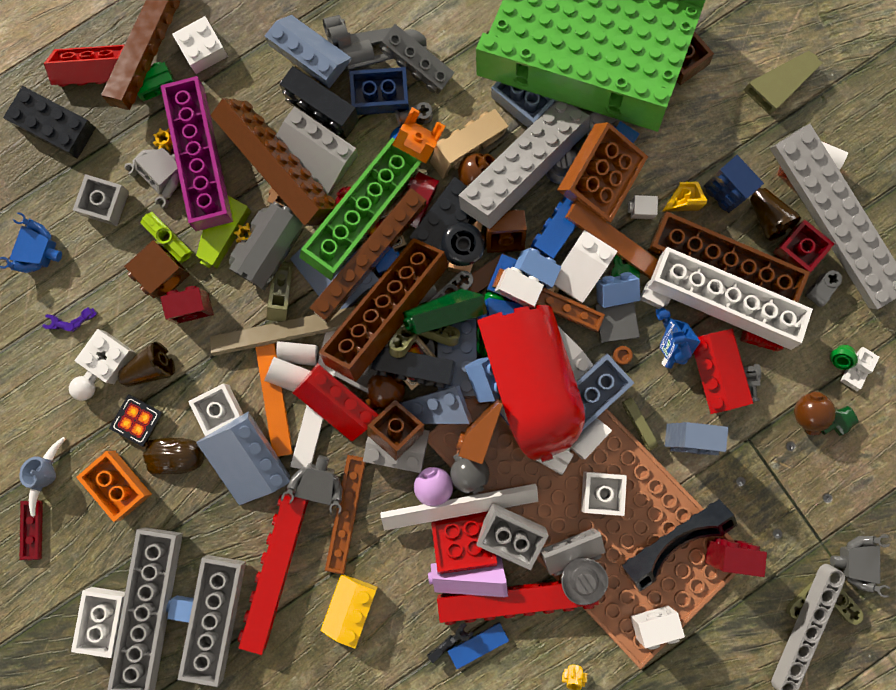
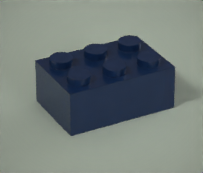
M406 67L349 71L351 105L356 108L357 115L395 113V110H409Z
M736 155L704 187L707 194L718 201L719 207L730 213L764 183Z

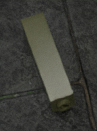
M807 51L752 80L745 87L744 91L771 115L822 62L817 55Z

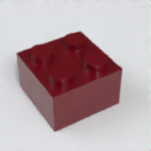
M804 219L788 233L773 253L782 261L811 273L834 246V243Z
M197 286L186 287L185 291L181 292L177 290L166 292L165 296H160L165 319L175 324L214 315L209 293Z

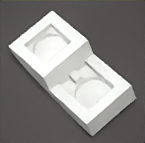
M861 347L857 352V365L851 369H846L840 380L856 392L861 390L867 375L873 372L879 356L864 347Z

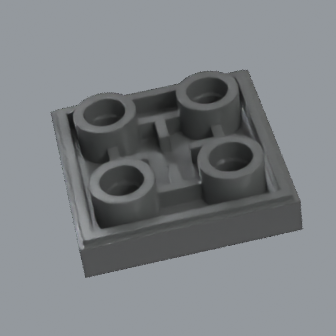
M634 302L606 308L600 304L595 305L596 311L605 314L599 329L600 343L639 338Z

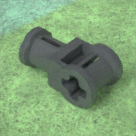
M422 102L417 106H412L420 111L415 123L429 124L432 121V108L428 103ZM412 107L404 111L395 110L398 127L404 124ZM423 111H426V116L422 115Z
M759 364L744 366L753 402L760 401V398L757 397V386H761V367Z

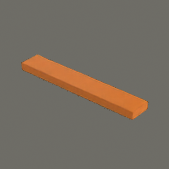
M276 344L255 347L271 446L278 457L293 454L283 388L264 381L272 359L274 357L277 358Z

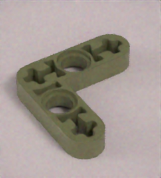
M403 323L390 340L389 354L396 358L405 356L419 335L447 346H455L459 343L460 331L448 325L438 328L436 332L427 331L415 334L407 331ZM403 333H409V334H411L412 336H411V337H404V336H402V334H403Z
M812 583L788 604L787 613L791 618L797 620L799 615L794 614V608L798 607L800 608L799 612L801 611ZM841 589L840 594L844 598L843 603L840 605L835 603L834 609L848 623L854 625L861 623L864 617L862 610ZM845 608H848L849 610L854 611V612H855L854 615H855L856 617H855L854 619L851 618V614L849 613L848 610H845Z

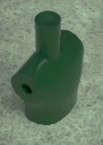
M849 406L836 409L834 422L829 428L821 431V433L825 435L835 430L838 436H842L858 424L859 420Z

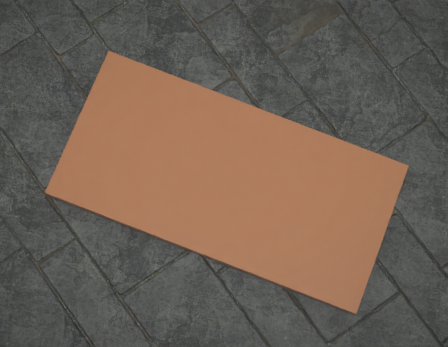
M465 399L472 421L491 404V402L478 403L477 399ZM608 409L602 412L597 419L612 431L586 459H581L571 449L570 453L574 455L562 475L540 462L528 458L517 444L510 426L499 414L484 458L489 467V480L483 487L484 490L478 494L536 484L538 502L507 507L505 509L546 527L549 536L543 548L592 528L600 532L606 553L601 554L602 557L595 561L605 569L608 575V588L599 599V605H594V608L584 610L629 658L642 669L667 642L660 644V647L650 650L645 648L636 638L630 616L668 605L678 613L683 628L736 575V573L723 572L705 563L708 540L720 537L734 542V539L726 533L723 536L700 538L683 545L664 562L657 580L639 592L626 575L622 564L629 558L642 552L645 547L651 546L660 537L673 531L676 526L689 520L694 514L704 510V508ZM439 424L429 433L427 443L450 467L455 462L453 456L459 453V450H456L460 433L461 431L465 432L470 424ZM583 472L627 475L624 516L584 513L581 511ZM539 553L537 560L546 568L541 553ZM551 574L557 581L562 580V574L557 576Z

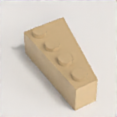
M496 109L484 112L478 120H471L465 125V128L452 132L449 138L440 139L431 157V165L442 179L446 178L449 170L453 167L457 170L461 161L466 156L479 153L481 147L485 149L502 137L508 128L507 123Z

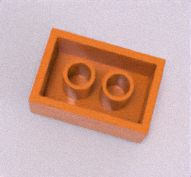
M115 450L103 453L76 477L113 522L123 520L152 495Z

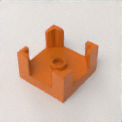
M412 107L392 145L427 163L445 125L437 122L431 132L415 123L420 111Z

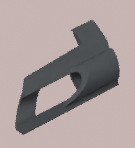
M340 15L323 18V26L328 41L352 58L343 71L394 59L385 54L374 56L372 48L373 45L381 44V41L391 28L350 34L347 31L345 20ZM413 29L405 30L414 40L424 48H427V41L423 34Z

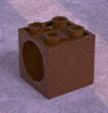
M152 240L124 266L129 271L127 275L134 282L137 281L142 285L140 289L147 296L150 295L154 299L156 297L161 299L160 296H165L166 292L173 291L190 275L171 253L155 240Z

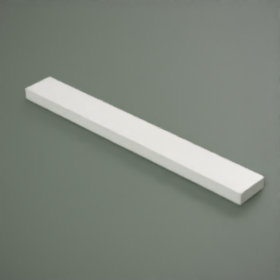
M336 331L325 333L322 347ZM319 356L318 363L334 376L336 371L325 366ZM306 405L290 466L297 469L307 467L308 463L312 464L324 420L308 405Z
M536 484L450 499L437 506L423 504L381 512V520L385 531L489 511L493 503L503 508L538 502V490Z

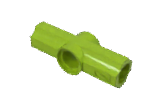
M153 212L146 214L142 218L140 223L179 263L187 261L191 257L193 252ZM166 234H170L169 239L167 241H163V237Z

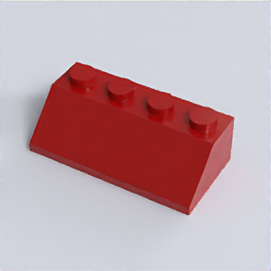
M124 45L54 49L44 62L50 84L64 87L69 84L85 85L92 82L96 84L107 82Z
M733 328L699 336L700 343L694 351V356L710 414L754 404Z
M319 363L316 364L292 392L351 442L365 432L367 426L379 415Z

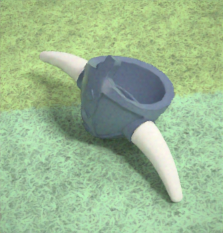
M62 437L53 444L43 458L35 456L29 458L20 469L19 476L22 485L30 488L29 509L32 517L35 516L36 502L40 491L56 479L52 463L57 450L66 440L65 437Z

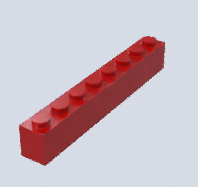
M282 495L279 497L277 506L280 508L278 514H275L272 520L274 529L267 537L266 544L269 546L267 552L263 553L260 562L263 564L261 572L258 571L255 583H257L255 591H252L249 602L252 603L250 611L247 610L243 622H246L244 630L240 631L238 642H240L239 649L259 655L266 651L309 502L306 499L294 497L292 503L289 504L291 500L289 496H284L283 501H281Z
M562 580L507 586L508 597L451 593L438 594L437 596L439 622L445 623V625L456 624V621L462 620L465 623H471L479 618H484L486 621L494 620L497 616L513 618L515 614L532 616L535 615V612L543 611L544 614H550L558 609L573 611L575 607L592 609L594 605H599V600L587 605H579L570 601L563 591Z

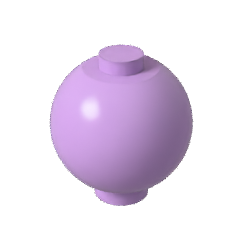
M428 467L416 477L414 492L422 504L437 506L450 499L453 492V483L449 474L443 469Z

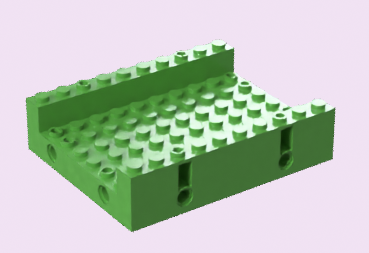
M503 0L489 34L482 33L476 47L477 76L658 132L706 0Z

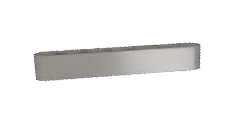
M829 564L820 566L772 677L771 683L775 690H799L845 582L844 573Z

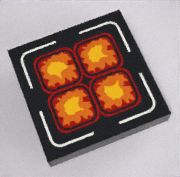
M128 394L109 429L145 447L163 412Z

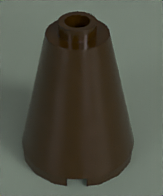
M759 188L751 195L750 202L768 240L773 241L783 236L788 228L792 229L800 222L801 217L767 188Z
M150 343L119 370L118 381L126 387L169 378L175 373L174 361L172 358H168L166 353L169 351L161 343Z

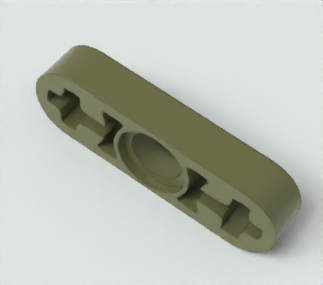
M631 397L623 401L622 405L647 450L651 451L657 448L658 443L635 401Z

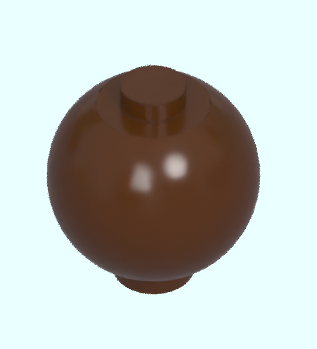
M473 153L466 156L458 168L459 180L468 187L495 159L490 154L484 155L481 153Z
M373 374L367 383L368 398L366 403L374 410H378L379 407L386 409L394 400L400 403L404 398V381L395 379L393 374H388L387 377Z
M811 392L802 396L797 401L794 408V416L797 423L805 429V433L815 436L821 434V431L832 425L836 417V409L833 402L827 396L820 392Z

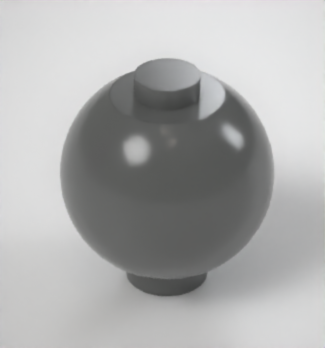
M459 453L454 455L455 462L450 471L453 485L464 493L473 492L476 495L484 490L483 487L488 483L490 475L489 467L485 460L483 464L459 457Z

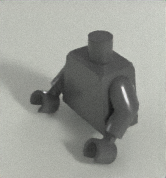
M318 456L316 465L308 463L307 467L300 468L291 477L286 488L287 492L283 493L281 501H283L284 496H289L291 498L289 504H291L294 497L331 505L329 508L331 515L332 509L336 507L339 509L338 515H340L341 506L339 504L342 501L343 488L339 477L335 475V470L327 468L329 458Z
M882 534L879 538H876V536H858L849 541L846 546L840 548V556H831V566L840 568L847 581L853 586L870 593L878 592L880 596L885 598L889 597V595H884L881 592L883 587L891 589L888 585L877 586V584H880V546L884 548L890 546V543H882L881 538H889V535Z

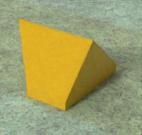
M679 182L678 188L662 212L699 211L707 204V199L699 182Z

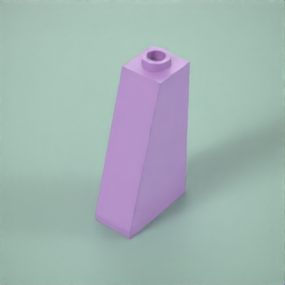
M496 555L497 566L444 574L437 573L436 563L431 564V572L428 573L429 585L433 584L434 592L508 597L502 558Z

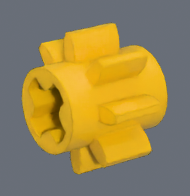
M160 128L157 134H153L156 139L153 144L158 149L163 148L171 152L173 144L170 129L168 128L166 131H163Z
M246 223V226L238 225V232H234L239 237L236 239L237 243L242 240H248L244 235L246 232L249 237L251 235L249 223Z
M570 665L568 669H564L562 682L567 683V688L570 690H581L582 687H585V683H587V673H583V668L579 665Z

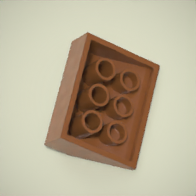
M609 122L595 124L557 190L570 201H579L603 220L611 223L648 156Z
M501 398L493 401L466 428L465 432L461 431L456 450H459V457L483 464L503 405Z

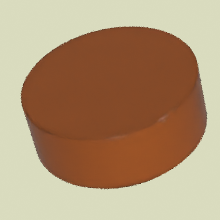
M620 346L613 352V360L618 365H626L633 358V353L627 346Z

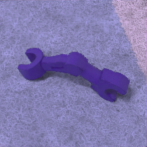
M87 307L78 318L71 320L70 323L62 321L55 315L47 314L45 317L50 318L52 322L50 325L43 324V327L50 330L60 328L74 332L83 322L94 318L98 314L94 308L90 309Z

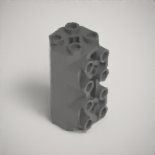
M274 201L268 208H262L251 222L250 237L248 240L239 242L230 255L229 264L231 266L229 269L265 291L306 226L298 217L293 215L290 208Z

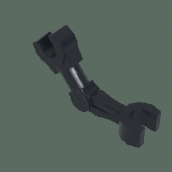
M465 623L461 624L456 630V634L449 635L444 642L426 656L434 663L457 640L468 641L473 632L466 633L464 628L467 625Z

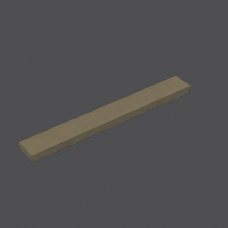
M357 306L339 309L328 324L315 314L210 336L211 354L216 356L274 344L277 341L283 342L336 331Z

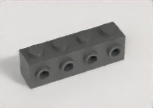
M396 24L393 25L379 46L386 56L394 58L398 66L406 67L414 79L421 80L426 84L427 89L433 93L439 94L455 73Z

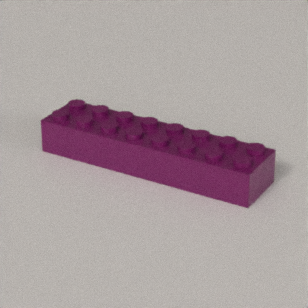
M198 76L161 85L188 223L195 231H200L233 222L203 84Z

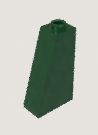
M465 289L457 290L404 311V326L409 332L421 334L487 314L484 295Z

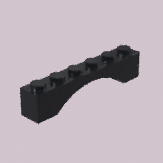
M720 499L710 503L704 510L694 514L683 524L676 526L673 531L660 537L651 546L645 547L642 552L629 558L622 564L626 575L639 592L657 580L664 562L678 548L700 538L723 536L738 525L735 515Z

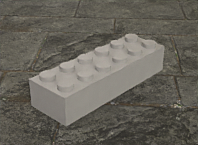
M212 555L202 557L178 680L218 687L222 683L246 561Z

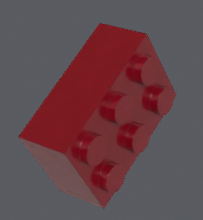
M720 537L708 540L706 564L723 572L765 577L767 552L760 550V546L741 540H734L733 542Z

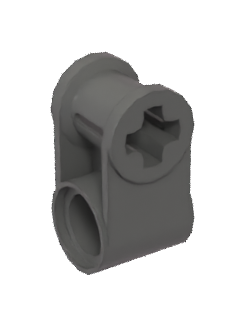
M834 270L821 274L816 282L807 290L805 297L820 308L823 307L841 284V274Z

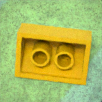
M341 574L320 631L338 643L356 648L378 587Z

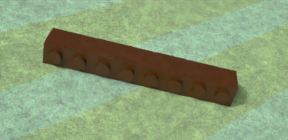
M181 0L145 1L101 94L110 106L130 111Z
M411 188L310 306L312 312L328 324L425 209L426 199Z

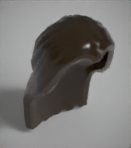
M184 438L149 440L146 451L143 453L147 471L150 474L157 475L191 472L199 468L204 461V453L197 445V442Z

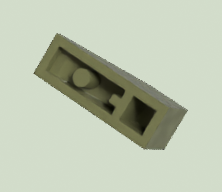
M283 262L271 280L266 320L286 321L293 263Z

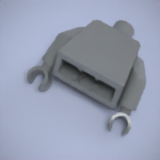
M163 148L143 150L135 157L132 164L127 163L124 168L127 171L131 170L128 173L131 176H136L139 173L158 194L162 193V197H157L155 203L159 204L163 200L164 204L161 208L165 209L169 206L168 198H171L180 180L175 154L169 155Z

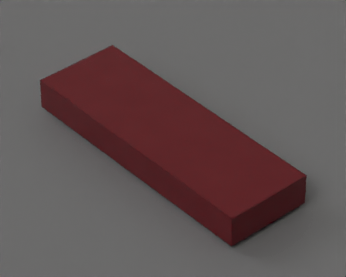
M37 500L34 517L30 514L29 501H20L19 561L42 559L43 500Z

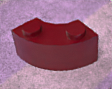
M418 172L415 178L411 177L408 183L409 190L412 188L426 199L425 209L410 225L415 228L423 220L439 184V180L421 172Z

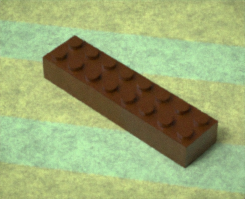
M222 98L210 116L304 226L321 225L336 207L335 200L323 191V186L311 177L309 170L303 168L299 163L300 160L290 153L288 146L277 138L276 132L264 123V118L253 110V106L249 102Z
M666 212L661 217L647 250L660 256L669 247L797 303L810 272L670 212Z
M413 238L318 352L325 366L357 382L403 324V312L417 307L449 265L445 252Z

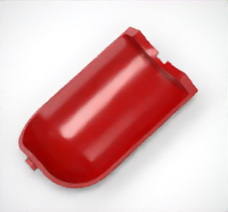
M538 305L536 309L529 310L528 306L515 308L514 313L503 315L502 312L477 320L506 417L517 444L523 453L532 460H541L542 462L552 460L553 455L564 452L577 441L585 422L582 398L552 307Z

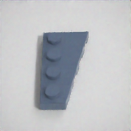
M459 385L400 402L403 407L423 424H470L473 422Z

